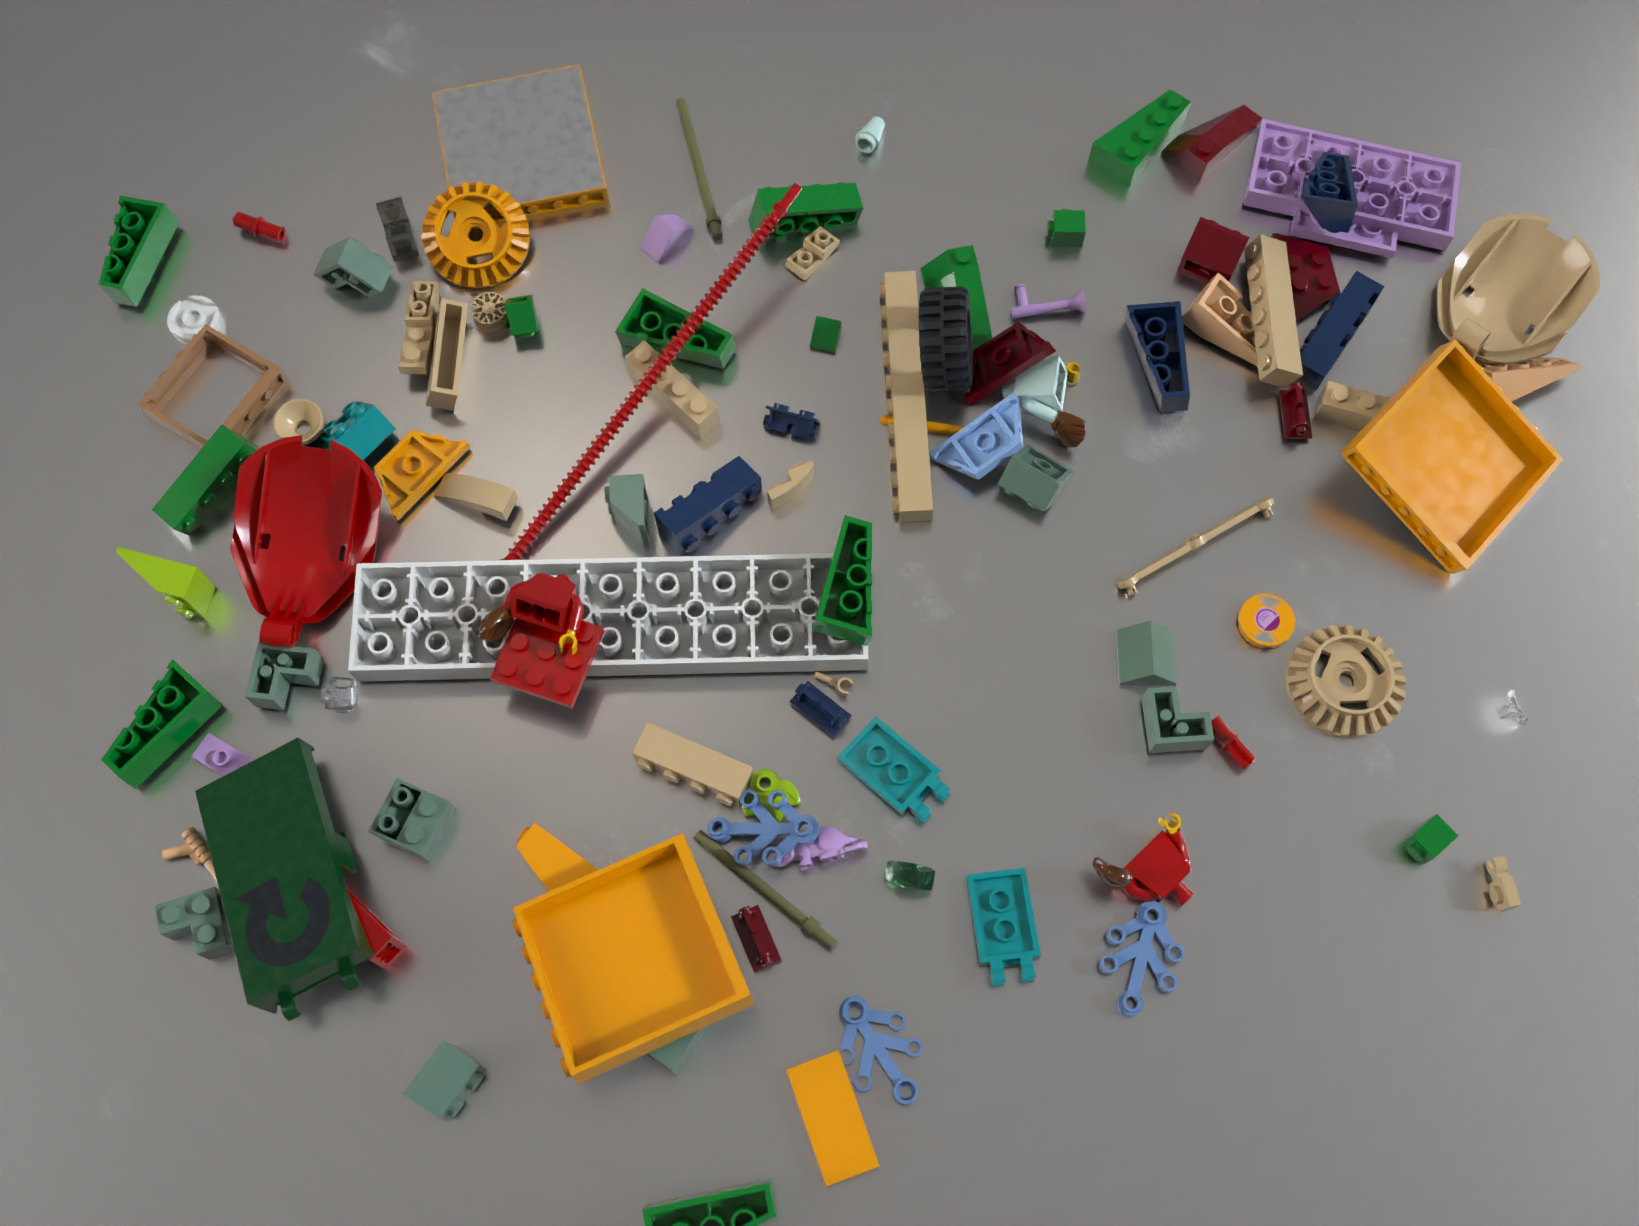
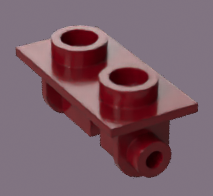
M1294 382L1290 384L1288 390H1279L1285 439H1312L1307 393L1300 382Z
M759 905L751 908L750 906H745L738 910L739 913L731 916L754 972L782 960Z

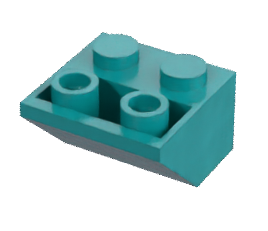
M353 401L343 408V415L336 421L332 420L325 425L322 430L324 433L319 438L330 448L331 440L349 448L364 460L396 428L375 405Z

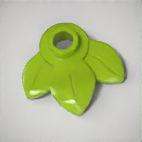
M761 769L753 774L749 790L754 791L758 795L763 807L780 823L784 814L781 810H775L769 804V794L774 790H781L786 795L791 806L799 805L800 796L796 787L790 781L780 780L776 773L769 769ZM763 778L769 779L770 787L762 788L759 784L760 780ZM748 797L746 799V804L752 803L754 797ZM776 797L774 799V804L780 803L782 801V797ZM742 805L746 817L754 815L751 810H747Z

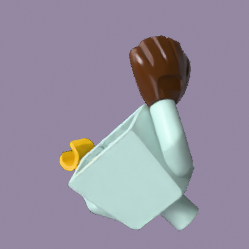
M1059 355L1045 358L1016 376L1015 383L1003 385L1002 393L1004 399L1014 392L1019 400L1021 411L1050 422L1054 435L1063 446L1072 448L1079 446L1083 442L1086 434V422L1073 414L1062 412L1066 382L1077 383L1080 378V366L1077 362H1070L1066 366Z

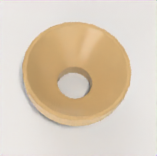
M295 399L286 402L278 409L273 421L275 432L280 439L300 436L296 433L297 427L303 423L310 424V431L302 435V446L318 439L325 425L321 409L317 404L307 399Z

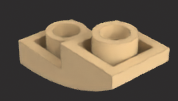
M820 226L804 239L803 247L786 259L785 267L805 281L827 260L839 245L840 240Z
M812 460L806 463L800 462L792 466L787 471L788 482H779L767 491L768 504L772 511L790 502L808 486L814 477V463Z

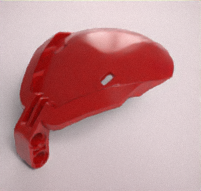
M302 435L281 438L262 446L239 467L233 515L234 530L230 551L253 608L259 614L266 617L260 628L259 643L261 645L291 649L297 644L304 623L310 624L326 619L354 592L356 565L359 563H374L379 533L382 488L366 462L352 450L331 440L330 451L302 446ZM263 534H270L271 536L268 549H261ZM341 546H346L344 561L339 560Z

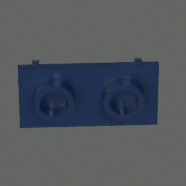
M774 403L773 407L766 406V409L771 411L770 415H765L763 425H766L767 429L786 433L788 424H793L791 435L808 440L810 437L815 439L817 428L813 427L814 422L821 423L820 420L815 419V413L800 410L799 414L789 412V406Z
M809 681L805 684L801 683L795 690L796 695L789 701L832 737L839 732L852 716Z

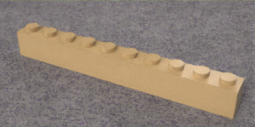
M916 271L884 272V283H879L880 299L885 298V305H881V321H886L887 328H882L883 344H888V352H884V368H889L890 375H885L886 391H891V399H887V415L893 416V423H888L889 439H894L895 446L890 447V463H896V472H891L892 488H897L898 496L893 497L894 513H899L900 523L932 521L933 500L925 392L920 361Z

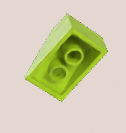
M117 547L115 552L166 599L165 603L174 607L177 614L186 618H192L193 615L205 617L217 588L197 567Z

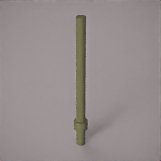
M702 830L696 833L693 838L695 841L801 926L800 930L809 938L813 936L830 951L834 948L838 941L820 927V922L812 916L807 917L749 868L740 866L734 860L733 855Z

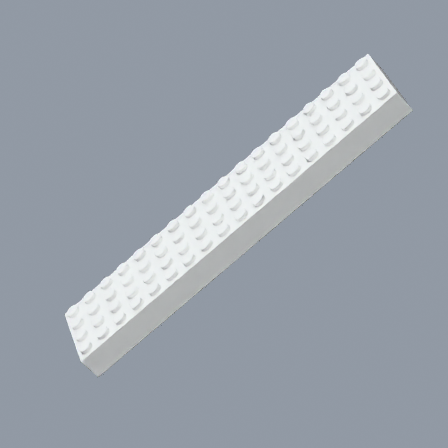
M833 553L359 563L356 565L348 671L356 681L490 679L510 630L498 641L491 639L482 640L478 638L479 627L488 613L503 605L514 584L527 581L537 573H544L553 577L559 574L568 576L571 582L576 585L575 594L580 597L584 613L582 620L604 627L605 632L586 676L868 670V645H861L812 630Z

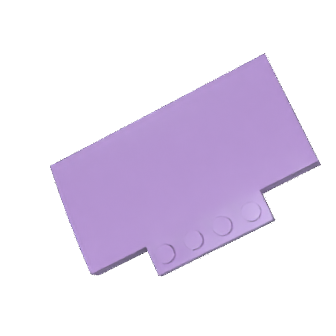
M1262 119L1243 205L1293 216L1290 231L1292 236L1392 258L1396 251L1397 240L1446 251L1454 236L1461 163ZM1323 152L1348 155L1350 159L1358 207L1348 233H1331L1326 229H1322L1303 200V184L1308 180L1311 171L1315 169L1316 163Z

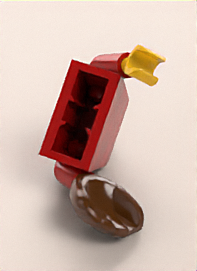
M537 573L527 581L514 584L503 605L484 617L478 630V638L495 641L502 639L512 627L514 618L561 633L564 629L567 630V633L561 636L559 640L560 651H563V646L566 643L573 644L572 655H574L577 651L575 633H579L584 613L581 599L575 594L576 585L564 574L553 577L544 573Z
M1169 811L1168 813L1171 817L1169 823L1166 819L1160 817L1158 824L1167 829L1166 833L1162 830L1123 869L1111 865L1099 857H1095L1093 867L1097 875L1108 885L1122 887L1131 898L1159 903L1170 894L1183 906L1195 893L1182 882L1192 869L1190 867L1191 860L1187 845L1179 828L1181 825L1180 816Z

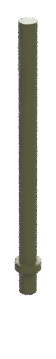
M679 98L676 104L707 215L706 225L710 228L713 239L717 240L723 236L720 228L721 218L716 213L686 99Z

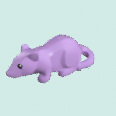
M822 826L819 827V834L812 843H798L782 858L781 863L776 867H784L794 861H799L801 871H806L813 868V861L820 860L822 865L830 864L843 859L844 854L847 852L868 849V843L866 840L848 837L834 827Z

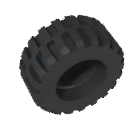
M963 286L926 288L920 293L918 311L920 361L924 387L930 392L967 390L972 386L973 340L968 289Z

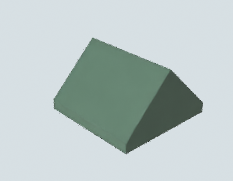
M1150 620L1116 631L1119 685L1177 684L1174 633L1172 629Z

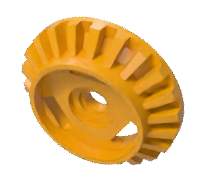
M476 181V183L463 182L456 187L451 186L447 188L446 192L442 195L439 194L435 198V202L429 205L425 219L423 218L422 223L423 232L421 236L424 251L435 270L446 280L470 289L490 288L508 280L523 264L530 244L529 225L521 206L508 192L499 189L496 185H488L480 181ZM492 205L507 222L500 227L484 208ZM451 212L456 213L449 236H443L442 228L447 216ZM474 228H479L483 231L482 239L477 242L471 241L468 237L470 230ZM493 254V259L485 263L468 264L467 258Z

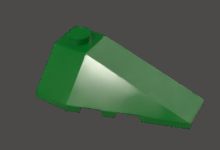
M973 245L947 249L920 268L925 289L963 286L968 289L973 353L976 348L993 338L979 265Z

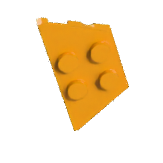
M411 430L374 467L391 508L392 515L397 521L470 448L466 440L460 439V442L448 440L442 435H428L422 431Z

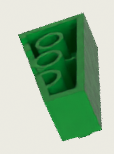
M1169 89L1094 141L1088 161L1130 187L1183 124L1191 101Z
M840 182L837 184L800 186L802 191L787 209L788 214L779 219L778 227H773L774 232L768 234L769 238L775 237L776 241L787 239L786 234L801 232V235L811 234L820 226L825 230L857 224L863 210V204L856 183ZM791 186L758 189L748 219L752 233H756V227H761V221H766L765 215L771 214L775 202H780Z
M120 195L118 202L121 206L120 212L115 214L113 223L116 225L114 236H110L108 243L111 249L109 255L105 256L98 285L114 303L137 307L179 221L165 203Z
M642 288L615 330V333L622 345L635 348L641 342L646 341L655 351L663 354L662 349L668 348L667 342L673 341L672 336L678 335L676 331L682 330L681 324H686V318H691L692 316L690 312ZM704 320V323H699L700 328L694 330L695 335L689 336L690 341H685L686 347H681V353H676L675 356L676 358L724 369L737 348L733 334Z
M221 424L152 508V511L174 530L186 535L191 534L237 490L239 467L250 455L260 448L249 438Z
M844 515L812 627L813 631L865 646L868 645L872 637L871 522Z
M173 659L166 667L169 670L161 681L157 680L151 688L153 693L144 706L140 704L134 712L135 718L130 726L122 729L101 759L120 779L134 789L144 782L223 706Z
M770 1178L646 1204L642 1209L645 1226H757L776 1216V1206Z

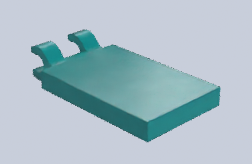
M877 716L837 756L838 761L902 816L907 810H910L922 824L931 817V810L921 802L930 791L942 803L950 796L949 792L951 789L937 778L941 774V770Z
M1018 868L966 875L980 966L989 965L992 987L1003 986L1004 982H1006L1003 967L1018 965L1020 966L1021 982H1034L1036 974L1033 959L1040 958L1041 952L1026 869Z

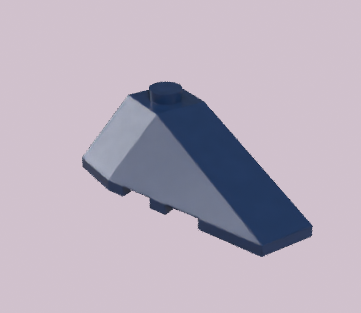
M1323 152L1316 163L1315 169L1311 171L1308 180L1303 184V200L1322 229H1326L1331 233H1348L1358 207L1350 159L1348 155Z

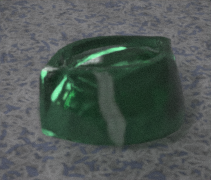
M888 861L885 880L909 889L931 891L935 879L934 869L910 862Z

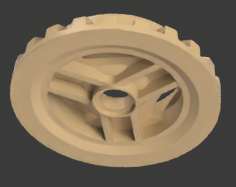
M1330 625L1325 629L1320 628L1306 636L1295 648L1289 659L1286 683L1292 703L1308 723L1329 735L1341 738H1361L1372 735L1383 729L1399 713L1402 701L1405 699L1404 685L1406 684V677L1402 675L1401 669L1403 666L1401 662L1397 661L1394 657V650L1391 647L1387 648L1382 643L1383 639L1379 636L1373 637L1368 634L1369 631L1366 629H1354L1352 625H1345L1344 627ZM1322 652L1328 655L1329 659L1321 677L1315 675V665ZM1362 652L1374 661L1381 673L1380 675L1375 672L1363 657ZM1340 674L1350 675L1354 681L1353 686H1343L1339 680ZM1366 702L1367 709L1350 710L1340 707V703Z

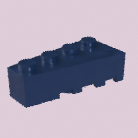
M1356 270L1342 293L1337 292L1329 305L1332 307L1330 311L1325 310L1317 321L1318 329L1316 331L1312 329L1303 342L1306 344L1304 350L1300 349L1303 376L1299 378L1301 381L1315 389L1319 388L1370 312L1385 286Z
M1181 302L1126 305L1125 323L1160 412L1188 411L1190 389Z
M740 456L715 471L711 475V481L708 483L700 481L694 485L693 490L687 497L683 498L682 495H679L673 499V506L666 511L661 507L654 512L659 535L679 556L695 550L701 539L707 534H714L725 519L734 517L744 503L748 500L753 501L761 493V477Z

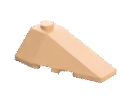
M1217 273L1189 304L1182 315V322L1199 337L1257 366L1252 311L1248 312L1240 301L1243 298L1240 292L1223 276Z
M1534 358L1529 361L1504 365L1490 364L1479 359L1474 360L1484 369V372L1502 389V392L1511 402L1579 370L1581 366L1579 363L1564 358Z

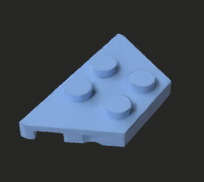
M1013 392L930 451L929 455L932 460L979 480L1023 449L1020 407L1016 394Z

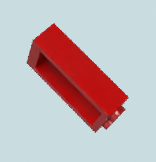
M347 889L371 949L375 952V956L369 958V960L386 969L407 946Z

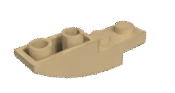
M412 281L404 318L406 331L398 364L400 374H427L429 361H431L436 315L439 308L438 282Z

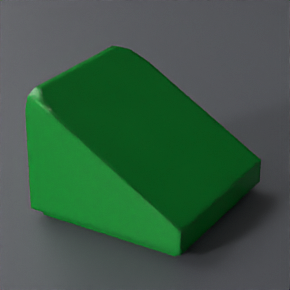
M816 316L810 348L835 353L842 331V322Z

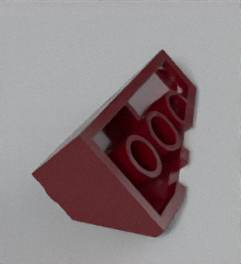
M1242 105L1178 135L1162 150L1161 154L1201 182L1260 125L1263 118L1247 106Z

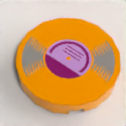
M1267 593L1254 595L1245 601L1238 612L1239 631L1245 640L1255 647L1277 648L1290 638L1295 628V616L1292 608L1285 600L1276 595Z

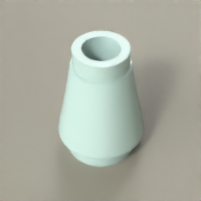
M873 117L856 134L855 143L861 152L872 153L877 150L885 127V122L882 118Z

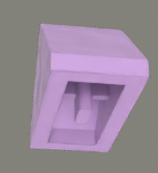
M676 214L657 215L654 217L640 249L660 264L694 232V228Z

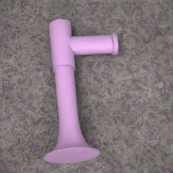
M1018 284L1014 287L1019 306L1011 307L1012 319L1064 309H1078L1084 315L1086 314L1082 288L1071 298L1028 305L1026 286Z

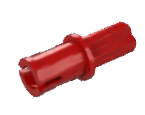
M236 212L235 216H233L232 221L235 227L252 232L256 237L263 236L278 243H281L285 238L286 229L284 227L266 222L263 217L255 218L242 212Z
M1220 716L1211 720L1213 736L1222 746L1221 750H1227L1242 769L1250 767L1255 762V757L1239 740L1241 736L1239 734L1235 735Z

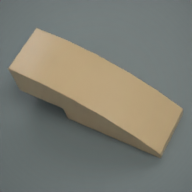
M445 473L434 494V497L441 501L484 516L486 513L504 521H507L518 499L513 488L482 478L455 473Z

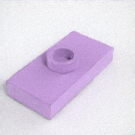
M210 733L206 735L191 756L222 777L253 761V759Z

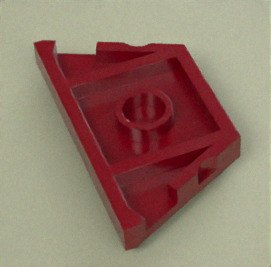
M1273 233L1271 238L1286 242L1297 324L1307 314L1316 312L1323 304H1328L1332 301L1336 293L1340 292L1329 248L1279 233Z
M1016 322L974 350L973 382L970 392L965 393V401L970 405L974 404L1056 352V348L1032 330H1028L1023 324Z

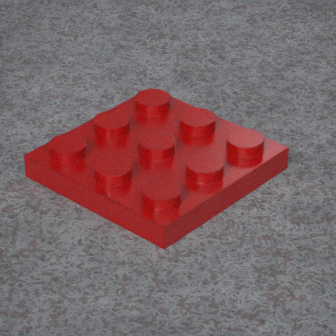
M516 618L492 671L490 680L494 683L573 709L605 632L604 627L582 620L579 633H575L577 651L572 655L573 644L566 643L563 646V651H560L559 640L561 636L567 633V630L564 629L561 633Z

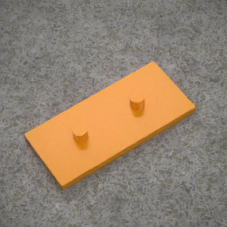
M839 1050L787 1069L786 1071L826 1187L880 1167Z

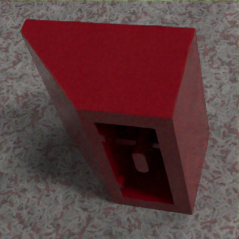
M1200 217L1184 251L1178 270L1208 283L1219 273L1229 282L1240 261L1249 237L1239 231L1219 225L1213 220Z

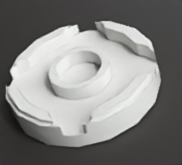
M205 296L187 297L188 299L182 302L181 300L176 302L170 309L167 325L177 341L188 345L192 341L193 336L197 335L205 324L217 331L220 330L222 323L221 312L216 304Z

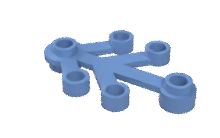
M746 790L741 794L740 802L747 810H751L762 823H730L726 818L716 817L710 821L707 829L709 836L717 843L727 842L732 835H760L747 847L742 846L735 850L734 860L742 867L749 866L753 862L754 857L777 836H787L776 848L768 847L763 851V861L770 867H776L781 863L782 858L798 843H812L817 838L820 830L817 820L811 815H799L788 803L786 795L781 790L772 791L769 794L768 802L775 810H781L790 823H778L760 803L758 795L752 790ZM753 796V802L746 804V799ZM778 796H781L782 801L778 804H774V799ZM723 824L719 832L714 831L717 825ZM808 825L807 831L799 832L801 826ZM742 853H748V857L745 860H739ZM771 853L777 854L773 861H768V856Z
M1156 901L1144 902L1139 906L1136 918L1121 926H1112L1106 933V939L1110 944L1119 945L1125 940L1127 935L1142 929L1138 942L1114 955H1105L1099 961L1100 970L1104 974H1112L1118 969V966L1135 958L1127 992L1121 994L1117 1000L1118 1011L1126 1017L1136 1016L1143 1008V1000L1139 994L1147 962L1158 979V987L1161 991L1170 993L1178 986L1177 977L1172 973H1168L1152 946L1154 933L1165 948V958L1170 963L1180 962L1185 956V950L1181 945L1174 942L1166 929V910ZM1154 911L1157 914V920H1150L1147 912ZM1117 930L1121 934V939L1118 941L1114 940L1111 937V931ZM1171 948L1179 951L1180 956L1178 959L1171 957ZM1110 959L1114 963V968L1112 970L1106 969L1104 967V960ZM1165 977L1172 980V988L1164 986L1163 979ZM1127 998H1133L1136 1001L1134 1009L1126 1005Z
M857 996L846 998L839 1009L840 1019L846 1026L842 1046L838 1050L840 1053L843 1050H848L852 1057L847 1062L843 1061L844 1066L852 1064L855 1059V1052L852 1048L857 1028L865 1039L859 1072L853 1081L854 1088L861 1093L867 1092L871 1088L872 1079L870 1075L875 1055L895 1086L893 1089L895 1099L903 1105L913 1103L919 1094L916 1082L912 1079L904 1078L885 1048L902 1051L909 1057L916 1058L923 1051L922 1042L917 1038L907 1040L875 1033L869 1022L886 1024L892 1031L897 1032L905 1027V1016L901 1012L887 1013L869 1009L867 1002ZM857 1007L860 1010L859 1017L852 1018L848 1013L849 1009ZM899 1016L902 1019V1025L894 1027L891 1024L892 1017ZM911 1042H916L919 1045L920 1050L918 1053L913 1054L908 1050V1045ZM859 1077H866L869 1084L866 1088L858 1087L857 1079ZM908 1086L912 1092L911 1096L908 1098L902 1097L900 1095V1088Z

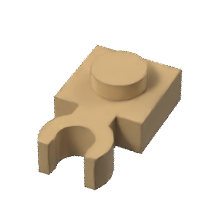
M1505 856L1491 858L1492 860L1486 861V868L1493 880L1490 882V898L1497 906L1498 912L1509 911L1520 906L1521 901L1513 875H1508V864Z

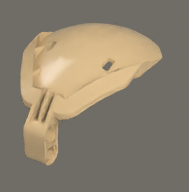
M1510 214L1485 221L1456 257L1451 267L1438 280L1437 320L1439 328L1449 341L1456 339L1474 360L1477 358L1496 365L1524 362L1551 353L1600 291L1598 264L1590 247L1577 233L1569 243L1547 230L1553 219L1535 214ZM1469 286L1473 289V292L1469 297H1465L1462 293ZM1529 326L1535 327L1531 335L1525 334Z

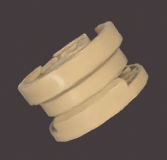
M482 293L471 304V314L474 322L483 333L497 334L505 330L509 325L505 307L506 301L498 293Z

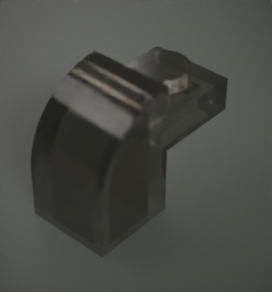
M402 197L376 203L385 230L386 241L394 262L419 256L415 234Z

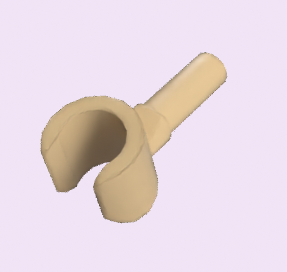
M818 671L814 675V678L834 687L836 694L840 697H845L849 694L840 688V684H846L849 687L853 686V681L848 677L837 680Z

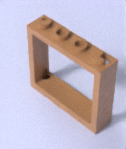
M206 324L197 335L193 336L192 341L176 356L175 361L159 376L158 381L144 394L145 396L137 404L148 418L200 449L207 443L206 439L161 412L215 347L263 374L223 423L226 427L243 436L246 435L289 382L279 366Z

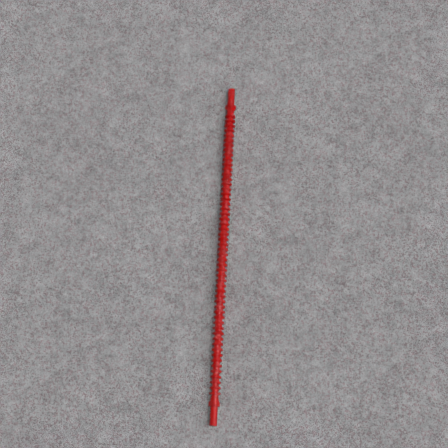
M794 183L781 201L775 202L771 214L765 215L766 221H761V227H756V233H751L752 239H747V245H742V251L737 252L738 257H733V263H728L729 269H724V275H719V281H714L715 287H710V293H705L704 295L705 300L701 299V305L695 306V312L691 311L692 317H687V323L681 324L682 330H677L676 333L678 335L672 336V342H667L668 348H663V354H658L657 356L659 358L658 361L654 360V366L648 367L649 373H644L643 376L645 378L639 379V385H634L635 391H630V397L624 398L625 404L621 403L619 405L621 409L615 410L616 415L610 416L611 422H606L605 425L607 427L605 429L601 428V435H596L597 440L591 441L592 447H587V453L581 454L582 460L576 461L578 465L576 467L572 466L573 471L571 473L567 472L568 478H563V484L557 485L558 491H553L552 494L554 496L547 498L548 504L542 505L544 507L542 511L538 510V517L534 516V522L528 523L529 529H523L524 535L518 536L520 540L513 542L514 548H509L508 551L510 553L500 560L523 559L522 553H527L526 548L533 546L531 542L537 540L536 535L542 534L541 529L543 527L547 528L546 522H551V516L557 515L556 509L562 508L560 505L562 502L566 503V496H571L570 491L572 489L576 490L575 484H580V478L586 477L585 471H590L589 466L591 464L595 465L594 460L596 458L600 459L599 453H604V447L610 446L609 440L615 439L613 435L615 433L619 434L618 428H623V422L629 421L628 415H633L634 412L632 410L639 408L638 403H643L642 397H647V391L653 390L652 384L656 385V379L662 378L661 372H666V366L672 365L670 361L676 360L675 354H680V348L686 347L685 341L689 342V336H694V330L700 328L699 323H704L703 318L709 317L708 311H713V305H718L717 300L723 299L722 293H727V287H732L731 281L737 280L736 275H741V269H746L745 263H750V257H755V250L759 251V245H764V239H769L768 233H773V227H778L779 219L788 214L787 209L802 191L798 184Z

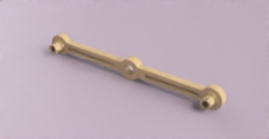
M1266 496L1255 501L1251 506L1207 531L1189 537L1185 540L1184 544L1135 572L1123 576L1116 582L1119 589H1126L1129 596L1138 592L1135 587L1138 580L1190 550L1202 546L1211 538L1253 514L1262 511L1264 518L1270 517L1274 514L1271 510V506L1274 504L1272 496Z

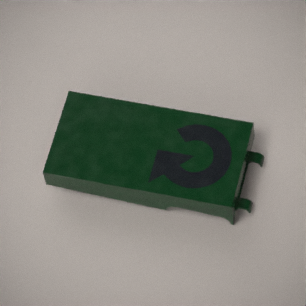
M296 738L195 791L246 1002L248 1005L273 1014L277 1013V1006L280 1005L282 1014L288 1021L301 1016L295 1005V997L339 974L346 989L352 990L361 985L355 974V965L375 956V952L371 949L351 902L341 871L343 869L351 874L357 873L350 843L347 841L345 831L340 834L334 831L312 751L315 749L300 738Z

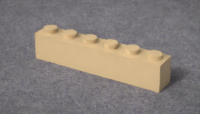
M1260 234L1244 249L1259 380L1287 388L1303 376L1286 242Z

